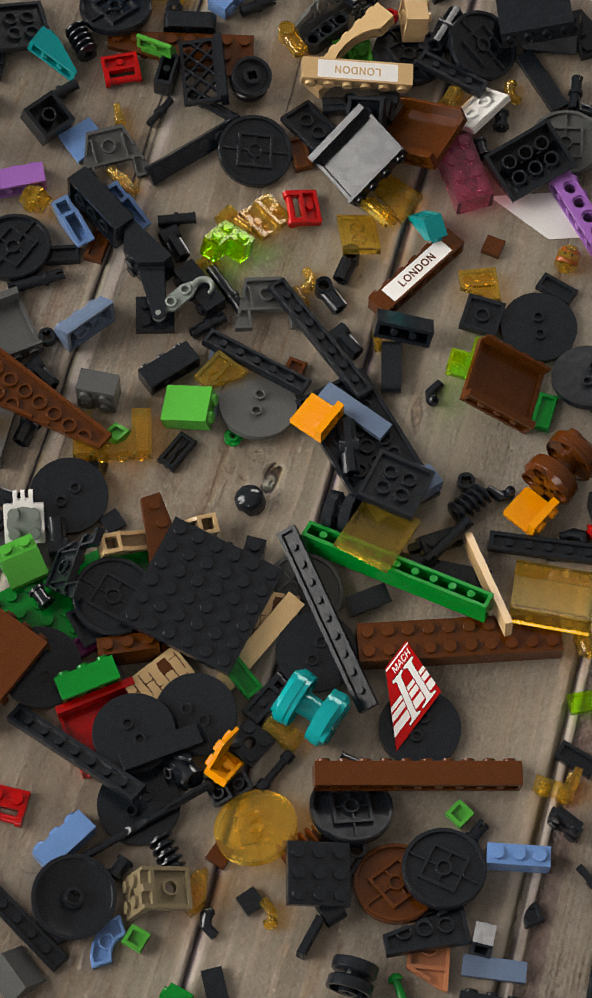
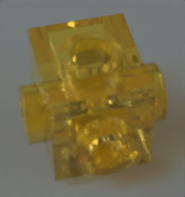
M28 185L22 191V195L18 200L27 212L43 214L53 199L43 187Z

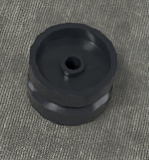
M246 56L241 58L234 65L229 78V87L232 94L244 102L260 100L267 93L270 86L272 71L269 65L259 57Z
M331 490L323 506L321 525L353 537L360 520L362 500L357 499L354 494H348L345 497L344 492Z
M334 955L331 968L335 972L328 974L326 987L338 994L351 998H372L374 986L370 982L377 980L379 967L370 961L352 955Z

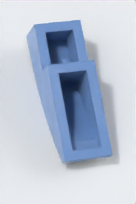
M117 180L108 185L110 193L113 196H117L124 208L129 209L133 213L135 222L143 229L151 224L132 196L125 192Z
M68 195L50 203V208L55 217L78 248L95 240L77 207H74Z

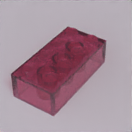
M470 132L458 135L438 165L457 215L492 206L494 192Z

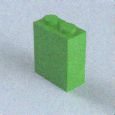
M167 385L160 420L164 427L169 429L210 430L211 424L215 421L214 409L218 405V394L215 393L211 386Z

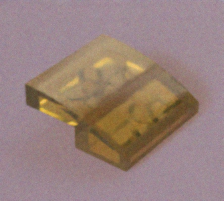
M269 193L255 199L253 205L240 211L238 214V218L261 241L268 239L288 224L287 220L289 219L288 212Z

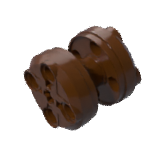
M573 428L556 431L546 444L548 455L537 454L524 467L525 472L522 474V479L547 502L554 497L560 501L559 505L569 504L578 492L576 480L584 482L592 478V445L579 431Z

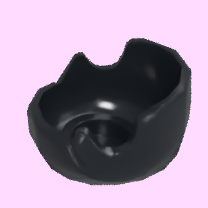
M255 485L242 486L234 497L238 510L245 512L248 516L260 514L265 509L266 499L264 494Z

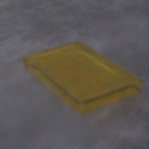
M337 214L336 222L343 254L381 253L374 215Z

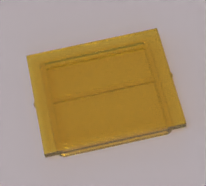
M363 501L333 546L388 573L420 525L421 520L413 517L412 521H409Z

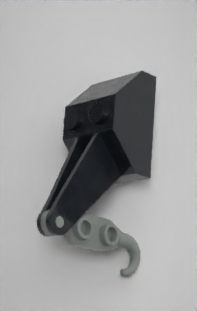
M134 220L125 226L123 251L125 255L124 260L128 265L127 271L132 277H137L142 282L152 318L156 323L163 322L166 319V313L175 312L194 296L200 284L208 283L210 285L208 294L213 292L215 287L213 280L207 276H199L193 281L181 284L166 297V281L174 276L173 270L175 266L172 255Z

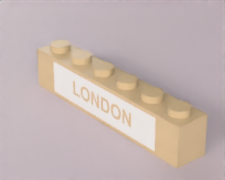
M303 56L300 84H305L309 87L323 85L326 88L339 86L343 89L360 88L365 91L378 89L381 92L395 90L398 93L410 92L413 86V64Z

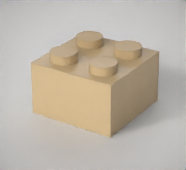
M401 0L398 18L402 42H424L425 35H428L429 32L428 23H431L432 20L431 12H428L429 0Z

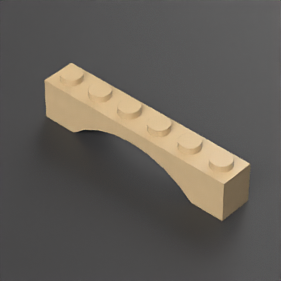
M377 2L374 6L367 9L361 19L355 21L353 27L346 31L336 44L329 48L324 58L342 59L357 44L374 37L383 36L395 24L394 15ZM303 84L318 99H321L331 89L323 85L309 87Z
M215 512L184 520L214 536L220 532ZM145 529L103 534L100 545L97 546L99 558L118 557L148 551L145 541Z

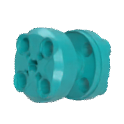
M307 669L295 670L271 707L273 719L281 725L283 724L288 727L299 714L311 722L304 738L315 747L326 746L351 708L349 696L342 691L334 689L323 701L312 694L318 677Z

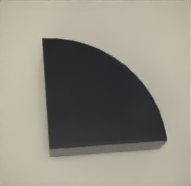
M537 901L533 902L524 914L523 925L525 930L545 922Z

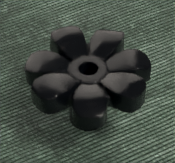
M362 0L360 4L358 3L354 6L355 9H351V15L355 16V20L361 19L367 9L373 5L370 2L367 3L366 0Z

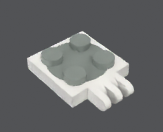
M33 489L28 490L29 497H25V490H20L21 498H17V490H12L13 503L3 504L5 544L30 533L36 543H45L44 502L33 501Z

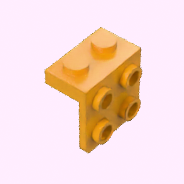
M525 487L503 511V516L527 535L535 536L544 530L547 525L546 523L550 519L556 517L559 512L558 506L560 501L553 497L547 502L531 488Z
M235 727L232 731L228 730L222 740L219 739L213 747V750H215L214 754H211L205 762L207 767L203 773L222 787H225L244 765L242 760L228 751L240 730L238 727Z

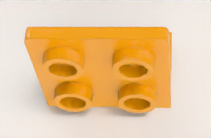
M311 393L291 417L290 423L321 443L337 424L338 420L343 417L344 404L337 401L333 406L314 393Z

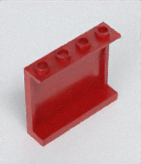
M132 676L55 706L63 731L95 751L92 739L94 720L101 708L110 700L124 694H129L125 688L135 684ZM80 770L83 779L87 777L89 779L93 778L90 775L83 772L82 770Z

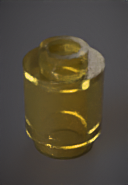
M587 627L575 630L572 633V640L579 656L585 657V659L592 658V632Z

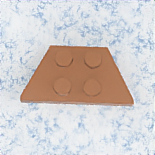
M451 948L409 954L406 960V970L443 993H447Z

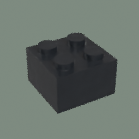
M53 90L24 108L20 119L42 146H45L58 137L59 134L70 129L75 121L74 116Z

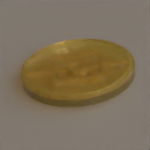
M252 790L235 796L222 807L214 824V837L221 853L230 861L243 866H260L280 858L286 853V841L295 840L298 831V820L291 803L282 795L268 790Z

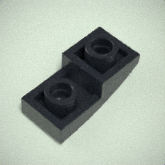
M385 583L375 585L345 598L352 617L392 602Z
M243 770L236 774L225 787L216 783L215 790L212 793L210 790L207 792L214 807L218 808L255 790V787L247 771Z

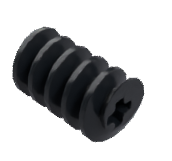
M80 20L69 25L65 30V34L78 59L81 62H88L97 56L96 50L98 45L95 43L85 22Z
M474 484L472 489L469 488L465 493L460 494V498L457 497L453 502H449L447 507L449 514L458 523L466 514L473 517V509L476 512H480L479 504L485 508V500L488 503H492V498L483 486Z
M172 831L160 834L152 840L149 847L151 850H154L153 856L157 858L156 863L158 865H186L185 861H178L183 855L175 854L179 850V846L172 847L176 840L168 839L173 834Z

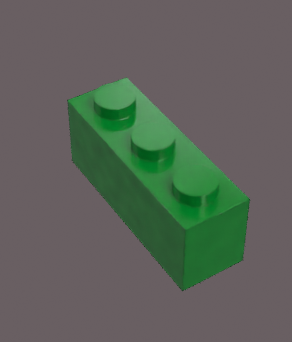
M112 655L99 656L95 662L90 664L88 662L82 663L76 667L77 669L70 672L69 670L62 671L57 674L58 677L54 678L63 703L122 681Z

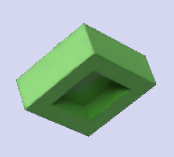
M116 422L106 429L112 434L109 442L116 446H119L131 436L128 428Z
M459 799L444 816L460 830L475 813Z
M132 923L121 943L141 954L151 934Z

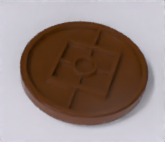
M389 843L372 849L365 855L354 874V893L359 905L370 917L385 924H409L420 919L431 909L415 900L403 882L401 866L404 852L408 847L406 844Z

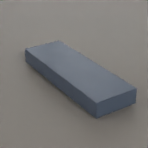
M463 954L461 977L525 985L528 962L493 957L488 959L476 955Z

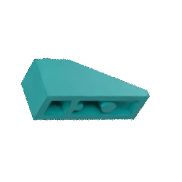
M43 26L30 41L27 49L66 79L72 80L77 74L75 66L58 36L52 30Z
M423 210L408 216L409 221L427 241L436 243L443 240L442 237L448 235L441 213Z

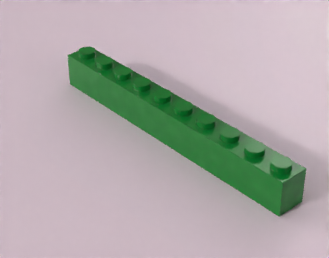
M311 520L301 533L309 553L318 555L356 572L483 623L492 610L494 593Z

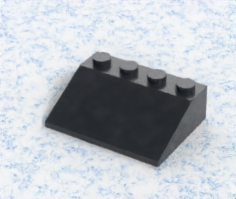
M548 118L485 154L483 157V163L512 203L577 166L576 161Z

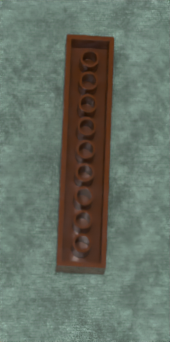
M559 612L511 614L510 616L513 621L512 633L505 637L495 615L488 616L484 623L471 617L356 623L357 657L363 670L385 669L401 646L407 641L423 666L559 659L564 651Z

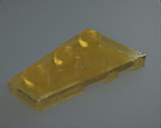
M392 175L383 178L377 189L373 191L387 205V209L391 213L393 212L400 224L406 220L423 199L421 193Z

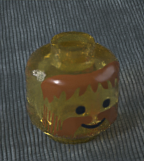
M565 245L558 249L554 265L559 272L568 274L576 271L581 260L578 248L573 245Z

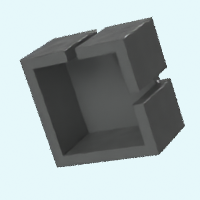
M81 368L75 388L78 406L84 409L99 408L104 413H116L121 396L120 376Z

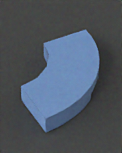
M121 915L110 919L108 924L95 936L90 951L92 970L113 963L112 954L114 947L126 935Z

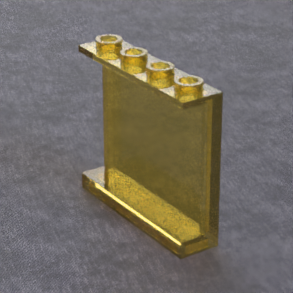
M517 559L509 609L513 623L589 636L592 623V572Z

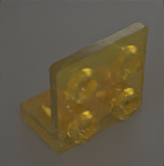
M575 766L573 773H568L565 784L537 774L532 791H535L541 797L549 796L555 798L561 804H571L583 769Z

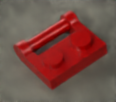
M136 51L100 57L106 88L129 82H142ZM135 72L133 75L110 78V75Z
M286 190L282 193L283 199L286 201L289 228L321 226L322 218L316 190ZM293 199L298 200L301 217H296Z
M0 785V808L18 812L16 816L0 812V821L14 824V827L21 828L31 792Z

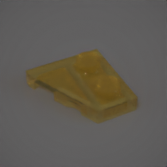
M496 267L458 270L460 291L501 302Z
M218 350L194 375V380L201 386H211L215 389L246 377L248 371Z

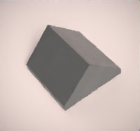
M22 945L0 954V992L4 998H22L46 981Z

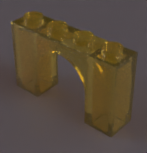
M151 408L131 409V433L126 440L119 444H105L98 451L73 439V458L82 459L87 462L97 460L102 463L109 460L126 462L135 459L139 461L153 459ZM82 410L93 419L92 410Z

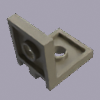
M141 865L123 879L121 884V891L124 894L123 913L126 915V921L134 922L149 910L190 911L193 909L188 866ZM166 883L173 886V893L167 892L165 888Z

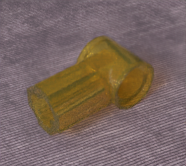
M282 21L278 27V41L287 47L294 58L303 56L308 48L296 33L294 24L290 21Z
M456 85L450 86L443 98L437 103L457 106L463 98L464 92Z
M227 205L214 217L216 224L220 228L228 229L242 241L246 240L253 231V227L243 220L231 205Z
M273 715L262 726L263 730L278 741L282 749H288L292 753L305 739L301 731L293 726L286 727L283 724L281 725L273 719Z

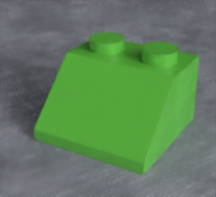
M31 533L0 546V568L12 591L49 575V571Z

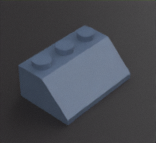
M99 296L96 299L90 300L82 309L74 311L66 320L57 323L56 327H54L56 338L69 353L115 321L112 300Z

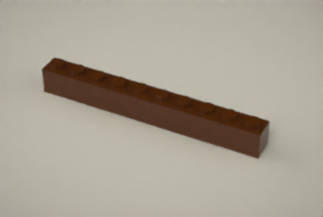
M319 758L317 761H314L312 766L313 791H520L523 786L522 761H515L514 758H506L503 761H495L494 758H485L482 761H474L473 758H465L462 761H454L453 758H444L441 761H433L432 758H423L421 761H413L411 758H403L400 761H392L391 758H382L379 761H371L370 758H361L359 761H351L349 758H340L338 761H330L329 758Z

